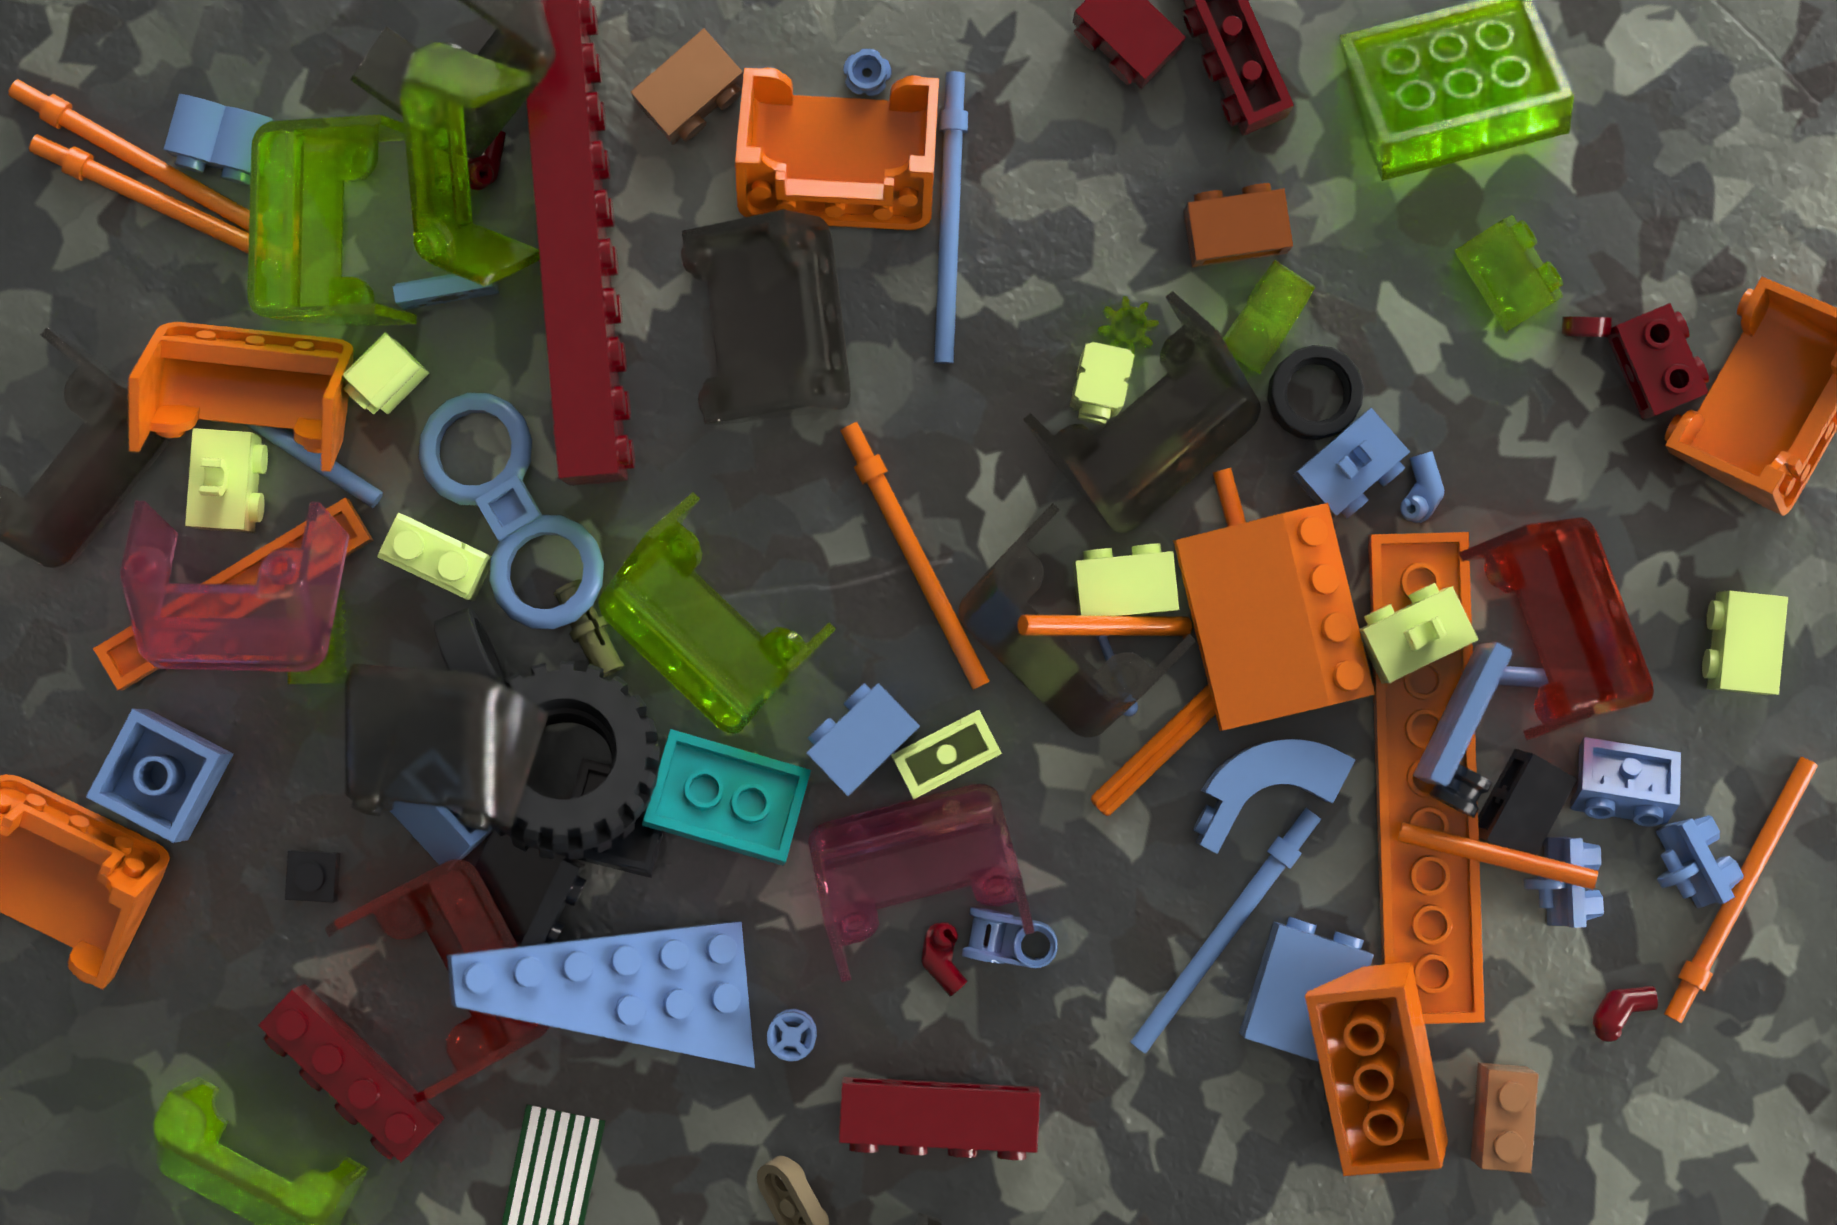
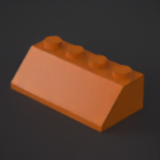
M1412 962L1363 966L1306 992L1305 1000L1343 1176L1441 1169L1448 1145V1136Z

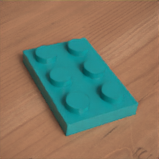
M670 729L659 765L656 787L647 806L642 825L784 866L811 770Z

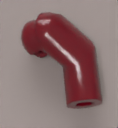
M492 128L482 129L478 152L468 159L461 168V177L467 187L473 190H481L498 178L506 139L505 132Z
M941 922L930 926L924 935L921 962L928 973L951 997L968 980L952 963L954 945L958 940L957 930L952 924Z
M1652 985L1615 989L1608 992L1593 1016L1596 1036L1602 1041H1616L1620 1038L1622 1029L1632 1012L1657 1010L1658 998L1655 987Z

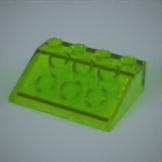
M1476 0L1340 35V45L1367 145L1382 181L1570 133L1574 94L1532 0Z

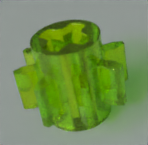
M1123 296L1120 304L1121 308L1118 311L1105 306L1102 312L1111 322L1109 325L1099 327L1097 334L1102 336L1109 335L1112 341L1109 346L1128 349L1131 353L1135 354V346L1139 343L1148 349L1152 347L1154 343L1145 334L1147 330L1157 328L1159 321L1147 320L1144 313L1148 308V302L1142 303L1137 308L1130 306L1128 297ZM1124 316L1130 318L1131 324H1139L1140 326L1135 331L1132 339H1126L1124 331H1116L1115 327L1120 325Z

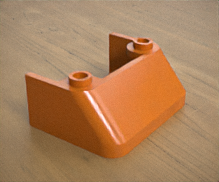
M187 322L163 324L154 332L129 376V451L140 452L150 431L156 432L161 437L177 438L194 428L198 419L294 429L295 442L302 445L308 452L321 453V471L331 472L344 438L349 395L343 388L349 381L343 374L353 365V346L345 340L329 337Z

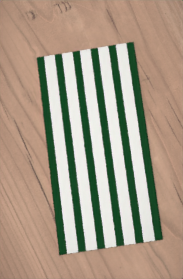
M526 1104L502 1225H584L605 1120Z

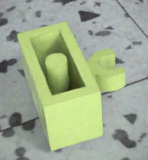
M192 429L185 526L204 530L255 533L256 522H261L264 515V495L258 493L259 474H265L268 465L267 445H262V436L243 431Z
M1436 583L1430 584L1408 595L1412 604L1394 612L1392 605L1389 604L1364 616L1368 625L1359 629L1363 646L1382 684L1391 683L1479 640L1453 586L1439 590Z

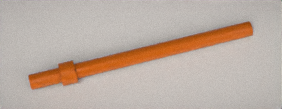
M16 79L10 86L8 96L38 112L39 119L56 129L64 127L261 239L269 232L271 228L270 221L72 110V104L55 94L47 96L19 79Z
M38 134L31 140L29 152L61 166L63 173L77 180L83 181L87 178L292 275L297 272L301 264V257L94 161L93 154L73 146L68 149Z
M858 422L844 427L840 432L857 463L853 468L862 485L868 484L972 690L988 683L990 680L884 475L888 470L879 454L874 455Z
M1804 757L1799 758L1741 867L1744 877L1731 889L1735 897L1721 905L1693 960H1686L1677 977L1681 982L1664 1012L1665 1016L1682 1024L1699 990L1705 991L1713 976L1710 969L1818 767L1813 761Z

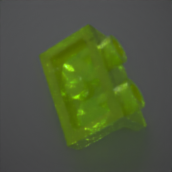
M1513 215L1500 220L1454 250L1505 333L1563 297L1559 289L1563 286V281L1558 271L1551 262H1542L1533 248L1537 245V239L1533 231L1524 220L1517 222Z

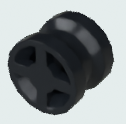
M1459 764L1450 784L1446 786L1435 785L1430 795L1445 805L1474 818L1479 810L1477 801L1480 795L1488 792L1493 783L1480 774Z

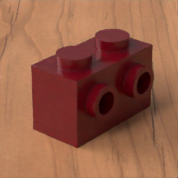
M1085 0L1075 10L1072 21L1076 26L1074 33L1077 38L1092 51L1099 48L1111 60L1108 65L1112 72L1125 84L1130 85L1133 81L1140 89L1182 49L1186 39L1148 0Z
M1671 303L1612 327V333L1607 337L1642 420L1709 393L1706 387V383L1709 382L1707 369L1698 356L1693 357L1686 340L1690 336L1688 325L1679 311L1674 312Z

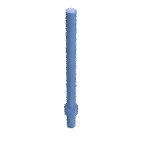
M956 71L946 72L944 110L939 111V132L943 133L934 355V363L939 364L954 363L963 133L968 132V112L964 110L965 73Z
M1305 808L1283 838L1278 836L1267 850L1270 856L1130 1041L1145 1054L1285 867L1287 866L1291 869L1302 853L1298 850L1321 821V818Z

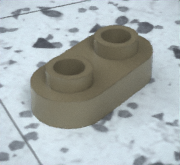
M776 1156L759 1168L757 1184L778 1225H830L827 1213L819 1204L805 1177L803 1169L798 1163L785 1156Z

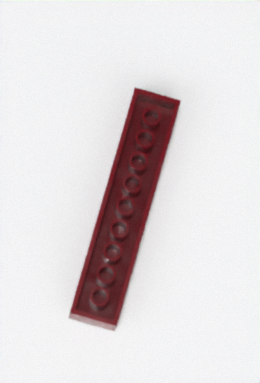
M518 0L558 478L569 486L628 481L627 469L635 468L633 441L632 439L628 440V435H624L623 421L631 420L629 393L624 391L623 385L620 386L619 372H627L625 345L620 343L619 336L615 335V324L623 323L620 294H616L615 287H611V276L619 274L616 246H612L611 239L607 238L606 229L614 227L615 221L612 198H608L607 190L603 189L602 182L604 179H610V162L608 150H604L603 142L599 140L598 135L599 131H606V115L604 103L600 102L599 93L594 88V84L602 83L600 55L596 54L594 42L591 43L590 36L598 35L596 7L592 6L591 0Z

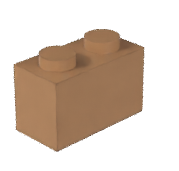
M703 28L631 91V94L636 104L671 144L674 145L680 138L687 142L696 136L707 123L704 118L717 106L724 110L741 96L742 89L740 87L743 84V72L706 29Z
M1478 1062L1471 1161L1481 1169L1531 1173L1539 1073L1527 1066Z

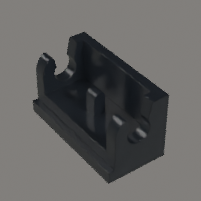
M1515 748L1478 815L1479 839L1485 843L1537 855L1578 779L1533 753Z

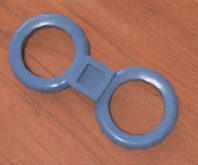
M465 393L449 399L429 416L420 435L418 458L425 479L440 496L459 505H473L480 508L499 541L491 556L489 582L496 602L512 620L534 629H556L577 621L593 606L603 586L604 561L597 541L582 524L562 515H542L522 481L531 463L532 438L525 418L510 402L491 393ZM471 413H485L500 419L507 427L511 439V454L504 470L492 481L481 485H462L452 480L444 471L439 457L440 443L447 428L458 418ZM542 535H559L571 541L579 550L583 562L582 581L576 593L564 604L551 609H538L524 604L515 594L510 580L511 564L517 551L529 540Z

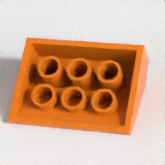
M1328 503L1173 541L1219 731L1375 695Z

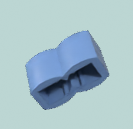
M179 94L163 150L176 157L174 165L197 173H203L205 166L222 170L221 177L223 179L249 186L251 178L262 181L266 180L281 125L273 118L224 106L190 95Z

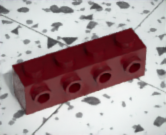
M1183 0L1187 8L1182 11L1185 26L1192 38L1199 36L1206 52V54L1201 55L1202 63L1210 81L1213 83L1218 80L1226 97L1221 99V106L1231 127L1238 125L1242 136H1245L1287 118L1294 104L1249 1Z
M305 984L292 989L258 1025L266 1033L263 1037L265 1043L278 1055L286 1057L288 1054L302 1067L299 1070V1074L308 1085L317 1091H321L324 1088L337 1101L334 1107L346 1121L352 1125L360 1123L373 1135L370 1139L371 1144L384 1157L391 1160L395 1156L400 1162L404 1161L445 1119Z
M843 1077L839 1143H849L850 1151L861 1153L878 1152L879 1145L898 1146V1153L906 1155H927L928 1147L948 1148L947 1155L952 1157L973 1158L977 1157V1150L997 1151V1158L1025 1160L1027 1152L1038 1153L1039 1087Z

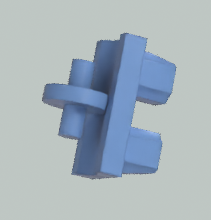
M1708 815L1696 819L1682 820L1666 824L1656 830L1666 850L1660 856L1668 869L1657 877L1661 888H1667L1676 884L1684 899L1691 897L1697 908L1713 903L1724 904L1735 897L1731 889L1743 879L1744 875L1736 860L1730 856L1720 857L1715 860L1708 848V845L1720 839V830L1713 817Z
M1546 837L1543 842L1545 858L1594 870H1599V867L1602 865L1601 847L1596 844L1585 843L1583 838ZM1540 876L1524 878V889L1539 891V908H1546L1547 925L1568 926L1570 928L1587 927L1586 920L1597 918L1604 914L1603 896L1600 890H1585L1584 887Z

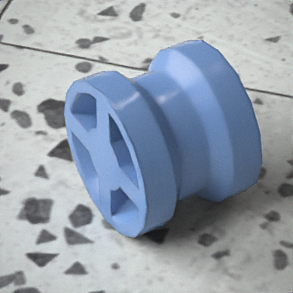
M796 1008L786 1009L778 1013L771 1021L767 1032V1043L770 1050L779 1059L788 1062L799 1061L806 1057L814 1047L817 1037L816 1024L810 1015Z

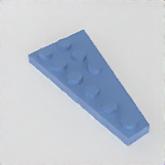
M741 921L447 955L452 1006L755 1068Z

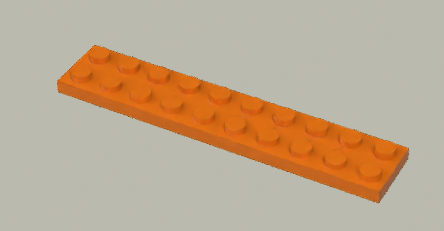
M1469 532L1371 534L1368 536L1371 613L1389 604L1392 605L1394 612L1412 604L1408 595L1436 583L1439 590L1453 586L1472 625ZM1472 643L1391 683L1382 684L1372 665L1373 687L1375 691L1373 705L1382 965L1412 962L1424 1024L1485 1022L1480 861L1398 841L1402 822L1479 841L1478 811L1475 817L1472 818L1445 805L1430 795L1435 786L1434 784H1428L1413 776L1473 653ZM1474 732L1459 764L1477 773L1476 736Z

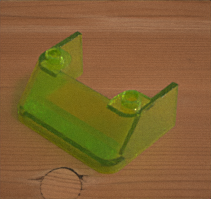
M434 42L413 52L400 91L414 231L413 243L419 256L431 265L486 287L540 261L539 249L473 223L463 106L472 109L530 84V77L525 72L439 42Z
M377 114L270 121L263 124L256 131L251 146L247 297L251 309L257 315L274 320L343 326L416 324L417 314L375 304L373 290L366 281L356 277H342L344 182L362 181L373 173L378 162L379 142L421 139V129Z
M692 492L645 533L600 595L598 604L601 614L605 617L606 621L715 726L724 732L735 734L743 730L801 670L836 628L829 622L806 644L799 634L784 627H775L763 637L695 572V569L702 561V550L697 537L682 525V522L700 499Z

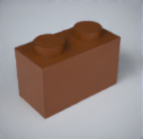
M1270 183L1254 184L1243 187L1241 195L1223 197L1222 190L1201 192L1195 194L1194 201L1188 202L1183 210L1192 268L1287 254L1293 247L1285 188L1271 190Z

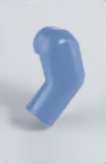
M1433 451L1409 458L1416 483L1401 502L1400 510L1406 520L1414 523H1422L1429 519L1445 494Z

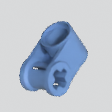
M970 907L969 915L973 917L969 944L968 947L962 949V956L985 962L1008 963L1029 968L1044 967L1055 958L1057 953V936L1048 924L1041 921L1014 917L1012 914L1001 911ZM990 924L991 932L988 946H985L984 940L987 925ZM1032 931L1044 933L1050 942L1048 952L1039 958L1028 956L1022 948L1023 937Z

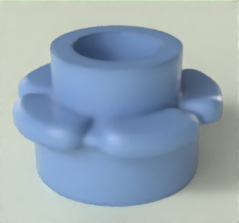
M862 49L856 54L849 56L843 68L844 74L847 75V87L857 95L866 93L868 96L880 94L886 87V80H889L891 77V67L888 60L883 59L880 53L874 49ZM870 69L872 71L871 76L864 77L862 74L863 70Z

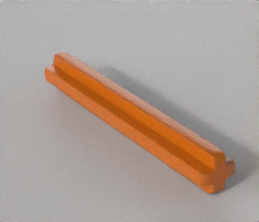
M1208 685L1091 796V802L1103 815H1111L1215 715Z

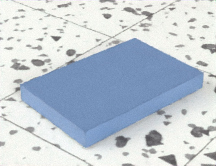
M1497 642L1476 645L1413 774L1414 777L1428 784L1441 786L1450 784L1513 654L1511 653L1512 649Z

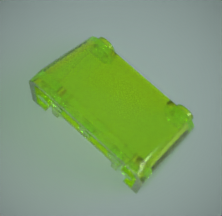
M196 1077L168 1091L156 1113L153 1123L156 1163L164 1175L255 1225L340 1224L369 1168L347 1157L339 1167L331 1171H321L314 1167L310 1172L297 1177L292 1183L218 1143L229 1122L220 1117L215 1108L214 1098L219 1087L200 1077Z

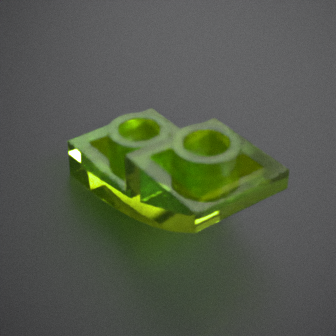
M1274 259L1247 297V305L1220 341V349L1260 374L1292 328L1313 293L1315 286Z

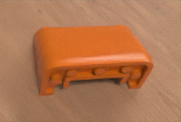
M768 67L762 69L744 68L735 156L736 193L739 212L752 221L766 223L916 230L926 226L932 217L939 78H927L916 75L907 76L897 80L892 85L889 100L793 95L792 81L781 71Z
M1761 276L1755 289L1749 288L1739 302L1737 315L1741 317L1743 332L1697 412L1690 409L1683 416L1677 414L1672 419L1665 434V441H1667L1665 446L1672 455L1761 506L1785 516L1796 503L1837 431V307Z
M8 774L0 775V913L72 947L73 949L67 961L70 971L80 981L92 984L103 990L115 977L159 887L170 860L169 853L157 842L25 778Z

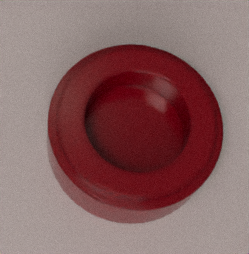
M1562 317V334L1564 336L1609 337L1612 333L1611 317Z

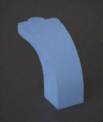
M1300 739L1268 740L1240 750L1225 760L1211 774L1201 789L1202 792L1217 799L1214 808L1206 805L1202 810L1193 831L1200 834L1195 843L1218 854L1245 802L1253 794L1268 786L1277 784L1294 785L1325 802L1334 803L1355 759L1327 745Z

